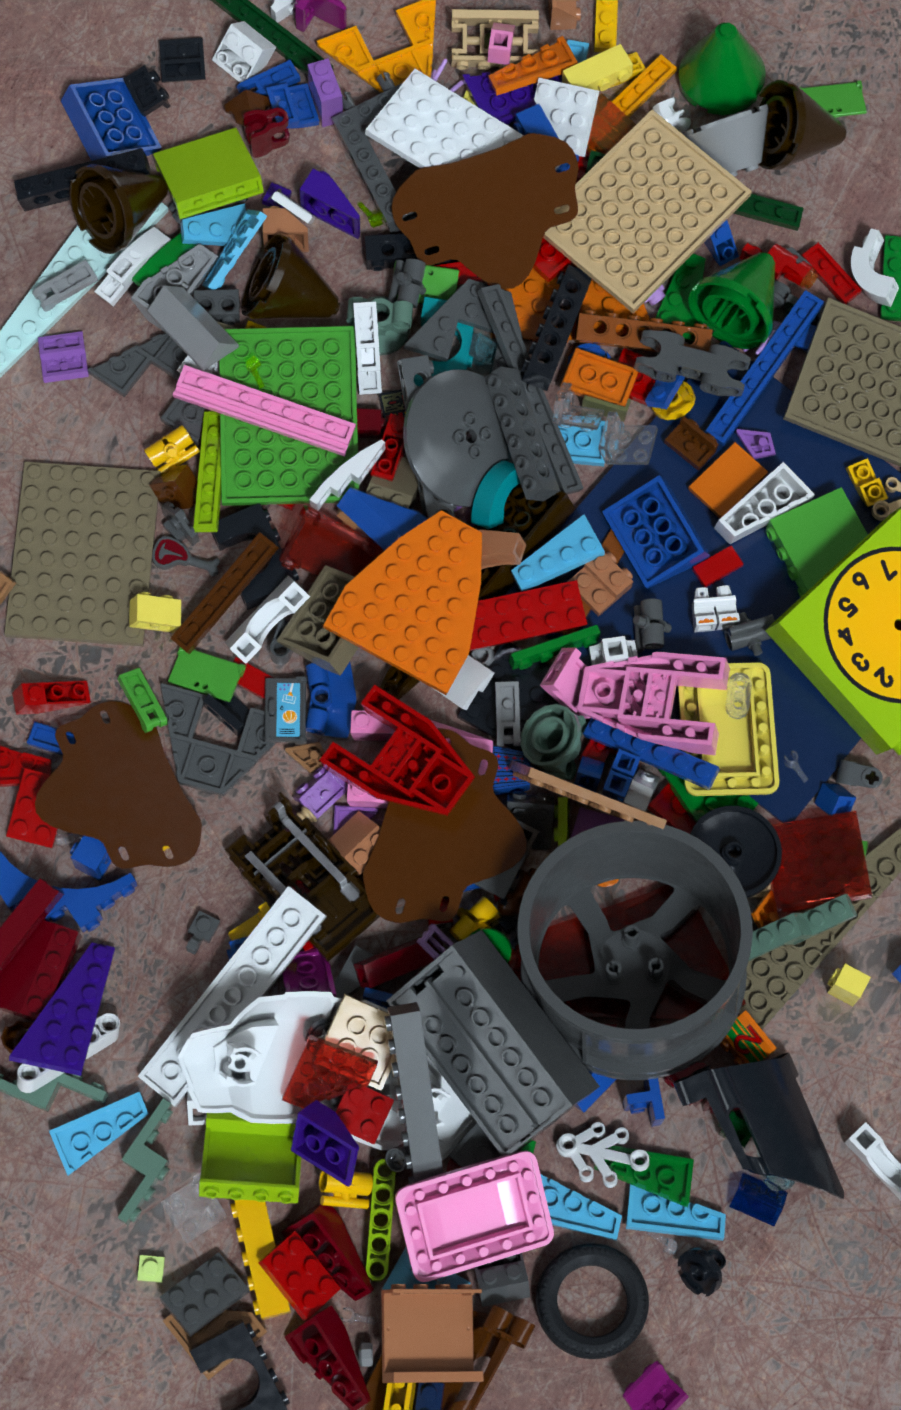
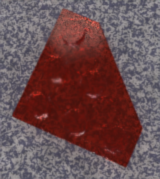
M309 1035L282 1095V1101L304 1109L315 1100H330L344 1095L346 1091L359 1087L360 1089L368 1086L377 1068L378 1060Z

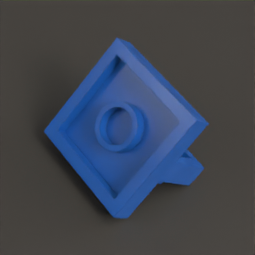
M658 1078L643 1080L645 1092L626 1094L623 1100L624 1111L630 1110L631 1114L645 1112V1109L648 1108L651 1127L659 1126L664 1121L665 1115Z

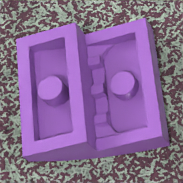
M83 331L38 337L44 383L89 377Z

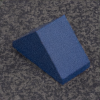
M583 756L574 784L596 792L605 762Z

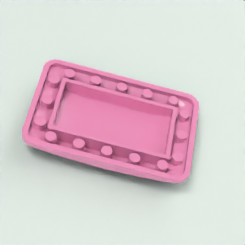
M519 1151L445 1172L400 1188L395 1195V1203L412 1273L420 1282L436 1280L545 1246L552 1241L554 1236L538 1162L535 1155L529 1151Z

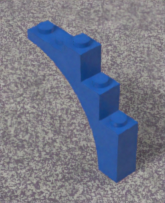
M0 851V896L10 911L13 912L36 884L37 880L22 873ZM129 873L114 882L98 887L70 889L53 886L64 895L46 916L45 920L55 922L65 915L64 912L68 910L83 933L87 930L91 932L103 920L99 911L102 909L106 911L115 904V900L121 896L125 898L135 891V887L138 886L132 874Z

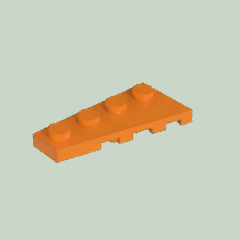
M561 36L556 39L557 42L549 46L546 44L540 47V52L532 56L527 54L522 57L521 62L517 64L511 63L488 76L489 83L496 96L537 83L539 78L549 79L561 75L563 70L578 64L565 38Z

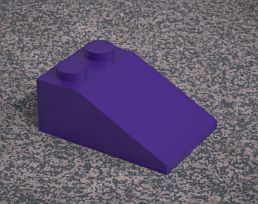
M312 169L300 188L301 207L309 211L316 218L359 239L360 216L329 174Z
M315 1100L298 1112L291 1151L349 1187L352 1184L359 1145L337 1113Z

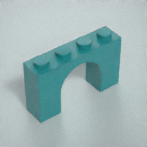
M424 297L421 326L447 300ZM457 323L455 336L459 340L461 348L447 362L432 361L434 373L431 376L450 370H467L468 367L472 368L474 354H470L471 347L476 346L477 334H473L474 327ZM415 375L413 381L415 385L420 387L423 384V378L420 375Z

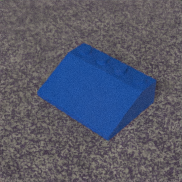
M123 78L71 84L68 86L61 99V103L91 161L143 148L146 156H149L162 149L146 116L144 117L140 113Z
M660 475L602 511L647 589L692 568L710 556L668 482Z

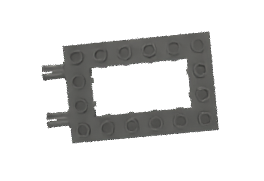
M384 72L385 80L381 74L377 77V82L383 89V93L356 106L351 93L348 91L344 92L346 97L344 98L342 94V102L345 112L333 117L332 120L344 147L391 234H395L401 231L397 227L392 214V203L396 191L365 135L366 128L403 84L395 86L390 74ZM417 213L405 214L402 219L403 221L415 219Z

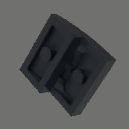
M203 38L159 40L162 83L206 80Z

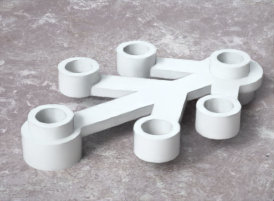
M595 1122L591 1128L576 1136L570 1133L562 1135L556 1143L558 1153L563 1157L571 1158L579 1170V1178L583 1182L592 1181L594 1171L592 1167L585 1164L580 1154L590 1156L603 1176V1184L608 1188L615 1187L618 1179L617 1174L610 1170L604 1159L631 1165L632 1169L639 1172L649 1167V1155L644 1150L638 1149L631 1154L608 1149L617 1143L625 1144L628 1142L629 1132L623 1127L617 1128L613 1134L593 1145L583 1144L593 1137L601 1139L605 1136L604 1124ZM600 1128L602 1132L596 1133L594 1129ZM623 1133L626 1137L619 1138L617 1135ZM567 1144H571L573 1147L571 1149H566L564 1146ZM638 1160H642L644 1164L637 1165L635 1162ZM585 1171L591 1173L587 1177L582 1175V1173ZM613 1177L614 1181L608 1182L606 1178Z

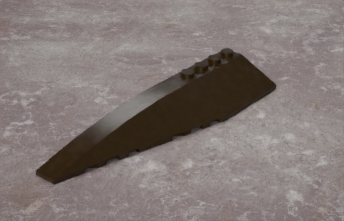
M520 483L511 490L504 507L503 524L491 529H486L473 523L470 526L478 530L519 533L526 543L521 560L523 562L550 541L575 511V507L568 495L561 490L545 501L526 500ZM499 565L482 569L478 601L503 596L515 582L511 570L517 565ZM391 666L379 688L399 700L420 681Z

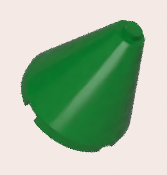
M721 23L685 53L679 66L678 80L684 97L693 106L699 105L708 109L707 113L728 115L743 111L756 102L757 96L764 88L766 71L762 58L739 30L731 23Z
M760 252L699 280L688 297L690 311L697 323H705L710 329H713L712 337L720 342L726 341L735 348L754 349L760 343H765L773 328L775 261L773 257L768 253Z

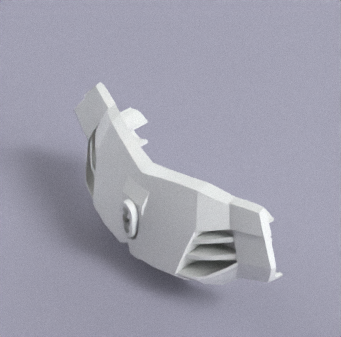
M319 991L285 992L283 995L258 997L233 1022L193 1031L179 1053L178 1059L188 1083L187 1089L197 1111L201 1113L231 1112L250 1123L294 1124L297 1121L298 1112L315 1100L336 1111L337 1106L334 1108L312 1081L316 1055L308 1049L305 1038L307 1034L306 1029H309L313 1022L322 1018L333 1020L342 998L334 997L331 992ZM365 999L362 1000L367 1004H370L376 1008L388 1012V1009L383 1008ZM324 1029L322 1032V1036L316 1038L320 1039L322 1042L326 1036ZM427 1056L441 1160L443 1161L476 1124V1120ZM391 1069L382 1091L361 1083L363 1086L394 1099V1103L375 1145L352 1135L355 1141L379 1150H390L403 1144L401 1132L405 1131L404 1123L400 1124L398 1109L402 1108L401 1100L397 1101L394 1087L399 1085L398 1077H393Z

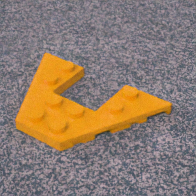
M421 0L396 10V16L411 44L410 47L373 60L357 26L317 40V47L380 93L384 91L377 82V77L381 74L385 80L384 72L390 74L395 86L403 83L414 69L431 78L436 0Z

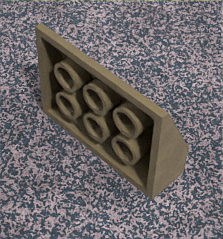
M325 565L307 593L310 597L294 613L277 639V642L319 667L341 676L359 647L323 628V625L344 587L354 576Z

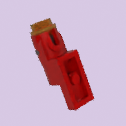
M747 243L742 249L740 259L744 260L762 252V250L757 246ZM774 244L768 251V254L775 261V281H778L784 275L785 279L796 283L801 288L805 287L809 290L813 286L819 275L815 273L816 270L794 248L785 249L781 245Z

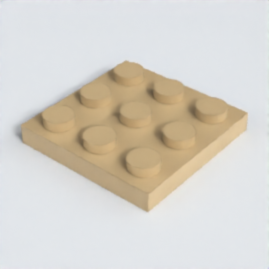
M344 994L314 1061L382 1091L392 1069L391 1063L395 1062L394 1054L390 1055L388 1040L392 1039L391 1031L386 1030L384 1019L385 1016H389L388 1012Z

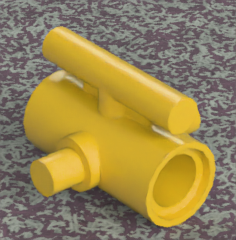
M183 425L144 449L155 467L166 461V464L158 468V471H161V476L170 467L179 466L200 452L196 444L185 450L194 441Z
M481 897L470 909H458L457 916L460 919L449 931L459 942L479 928H491L489 925L501 917L497 914L498 910L487 898Z
M321 1171L319 1190L325 1193H333V1196L322 1195L320 1204L323 1206L368 1209L369 1200L359 1199L357 1195H370L373 1187L371 1173L354 1171L352 1184L348 1187L324 1171Z

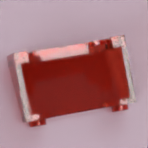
M303 505L279 560L282 562L281 565L291 571L294 568H302L319 576L326 565L356 577L384 550L372 538L312 507Z

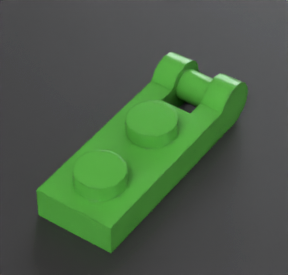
M137 668L120 674L117 680L134 709L142 730L147 733L152 731L154 727L159 726L161 728L168 724L167 718L141 669ZM153 712L155 717L150 719L147 714Z

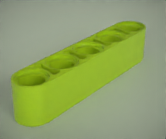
M381 1159L375 1164L366 1262V1273L373 1282L385 1280L389 1267L396 1172L392 1171L388 1177H381L379 1175L378 1169L383 1165H387L385 1159ZM378 1191H388L390 1198L386 1202H380L376 1198ZM379 1214H383L388 1218V1223L383 1227H379L374 1223V1218ZM374 1240H384L386 1248L380 1252L375 1251L372 1247ZM374 1264H381L384 1268V1273L379 1277L373 1276L370 1272V1268Z

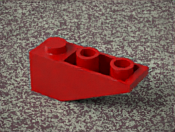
M390 413L382 438L386 449L373 466L371 476L393 482L405 453L403 438L405 417Z
M87 681L21 683L12 693L16 715L39 714L91 703Z

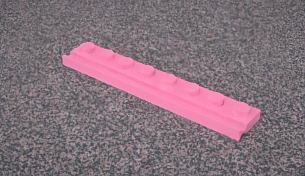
M184 365L176 384V389L173 392L174 398L344 457L356 428V424L187 365Z

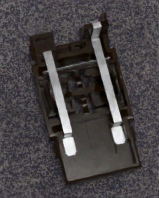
M279 792L277 794L279 802L277 801L271 806L272 809L265 818L272 829L265 833L258 841L254 842L253 845L242 834L225 848V852L238 869H242V878L248 881V884L267 902L270 908L288 886H293L298 891L297 893L327 916L308 941L329 962L380 916L373 911L368 901L364 882L360 878H356L358 875L356 869L340 855L341 853L307 818L301 820L297 812L292 808L289 799L282 792ZM290 854L294 858L297 855L299 856L298 868H296L295 865L287 859V857ZM333 854L341 861L340 863H338ZM282 861L293 871L289 876L282 872V868L279 866ZM306 873L314 880L315 883H318V885L315 888L313 887L311 882L304 877ZM300 879L306 884L310 892L302 894L301 889L295 882Z

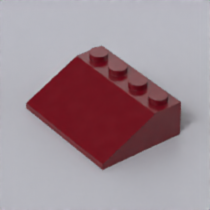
M43 920L0 974V1010L34 1022L65 980L82 938L80 933L59 924Z

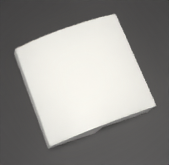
M468 655L447 695L439 693L460 708L467 710L477 692L485 690L495 672Z

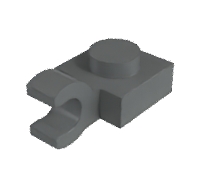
M199 910L188 930V933L193 935V937H191L186 946L187 951L195 955L202 941L210 943L220 925V920Z

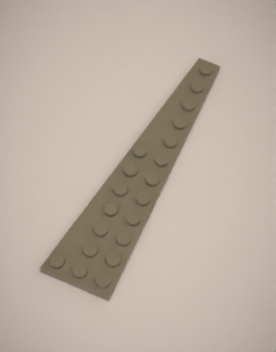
M901 828L866 855L860 887L830 884L795 912L805 913L843 894H848L856 911V917L796 945H783L748 961L745 995L738 1016L746 1010L763 1030L901 872ZM729 966L717 974L715 978L726 980L729 975Z

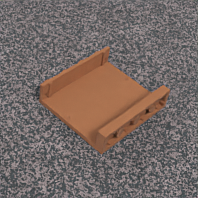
M391 1284V1289L381 1290L382 1383L483 1382V1371H474L472 1295L482 1293V1289H472V1284L457 1285V1289H450V1284H437L435 1289H428V1284H413V1289H406V1284Z

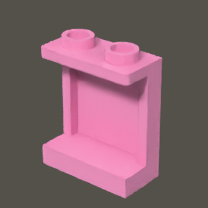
M562 648L540 686L559 704L569 708L576 715H582L585 719H589L591 717L577 711L584 669L587 665L579 659L582 653L577 648Z

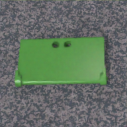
M861 80L852 83L807 88L799 87L835 118L867 113Z
M426 265L422 281L426 288V293L419 295L418 303L423 304L424 297L448 300L457 290L459 270Z
M180 647L177 653L178 658L168 683L205 695L210 694L214 698L231 702L239 679L243 677L246 665L197 650H193L189 655Z

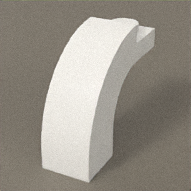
M870 229L868 236H865L863 240V248L857 246L853 248L851 256L852 273L861 290L868 298L878 304L891 307L899 286L893 277L881 275L874 271V264L884 239L879 230Z

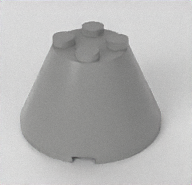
M765 104L757 107L758 112H755V109H750L695 128L696 133L693 132V129L685 131L683 135L733 176H737V171L744 168L746 172L758 169V164L762 162L768 105Z

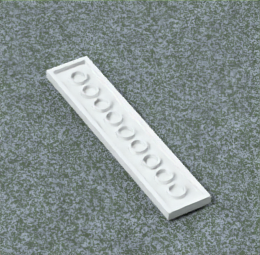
M288 886L140 1072L138 1077L174 1107H177L188 1092V1083L182 1071L178 1055L191 1033L202 1028L233 1022L258 997H264L327 916Z

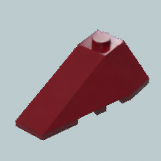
M318 1203L281 1231L286 1238L291 1232L296 1230L341 1290L354 1301L361 1299L374 1290L342 1218L333 1206H323Z
M332 1305L285 1336L286 1341L297 1358L303 1364L307 1362L316 1371L314 1375L319 1380L323 1378L331 1386L332 1392L350 1410H357L371 1401L346 1328Z

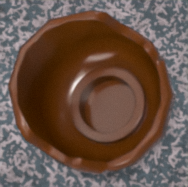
M16 1021L15 1024L10 1027L6 1026L3 1029L1 1035L2 1044L10 1054L31 1027V1022Z

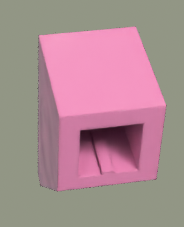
M493 23L488 48L489 63L509 65L515 25Z

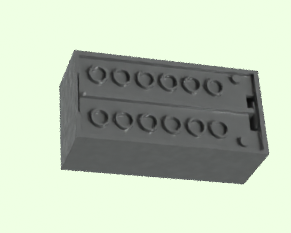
M482 930L450 946L387 1000L391 1007L417 1002L421 1013L426 1055L502 1156L510 1155L532 1141L600 1087Z

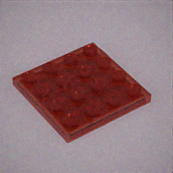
M856 811L772 824L779 836L782 847L781 865L772 881L777 913L818 907L843 894H848L851 901L872 898Z

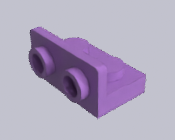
M323 766L319 767L312 774L313 778L308 783L304 782L295 790L296 794L293 796L294 800L309 809L316 819L329 809L348 789L346 782L327 771Z

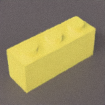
M619 44L563 70L562 83L605 91L615 83L628 80L632 76L633 63L622 45Z

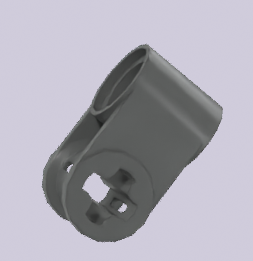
M285 618L279 621L270 644L271 660L278 665H284L289 662L293 653L292 650L277 642V639L288 624ZM283 648L286 652L280 655L275 653V650Z
M840 759L836 783L866 788H876L882 783L883 775L879 769ZM873 771L874 776H877V781H872V784H869V780L865 779V776Z

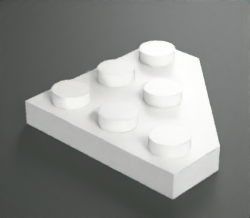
M539 78L534 97L536 104H540L558 138L566 142L576 155L585 157L599 91Z

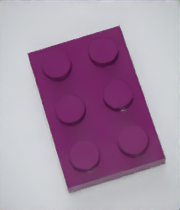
M316 949L298 952L282 973L286 992H331L334 997H337L330 963Z

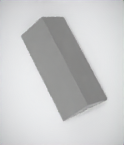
M164 285L147 310L148 314L202 371L239 348V344L183 287Z

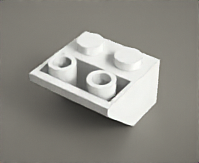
M245 21L233 23L228 28L212 61L241 83L256 76L268 64L276 46Z

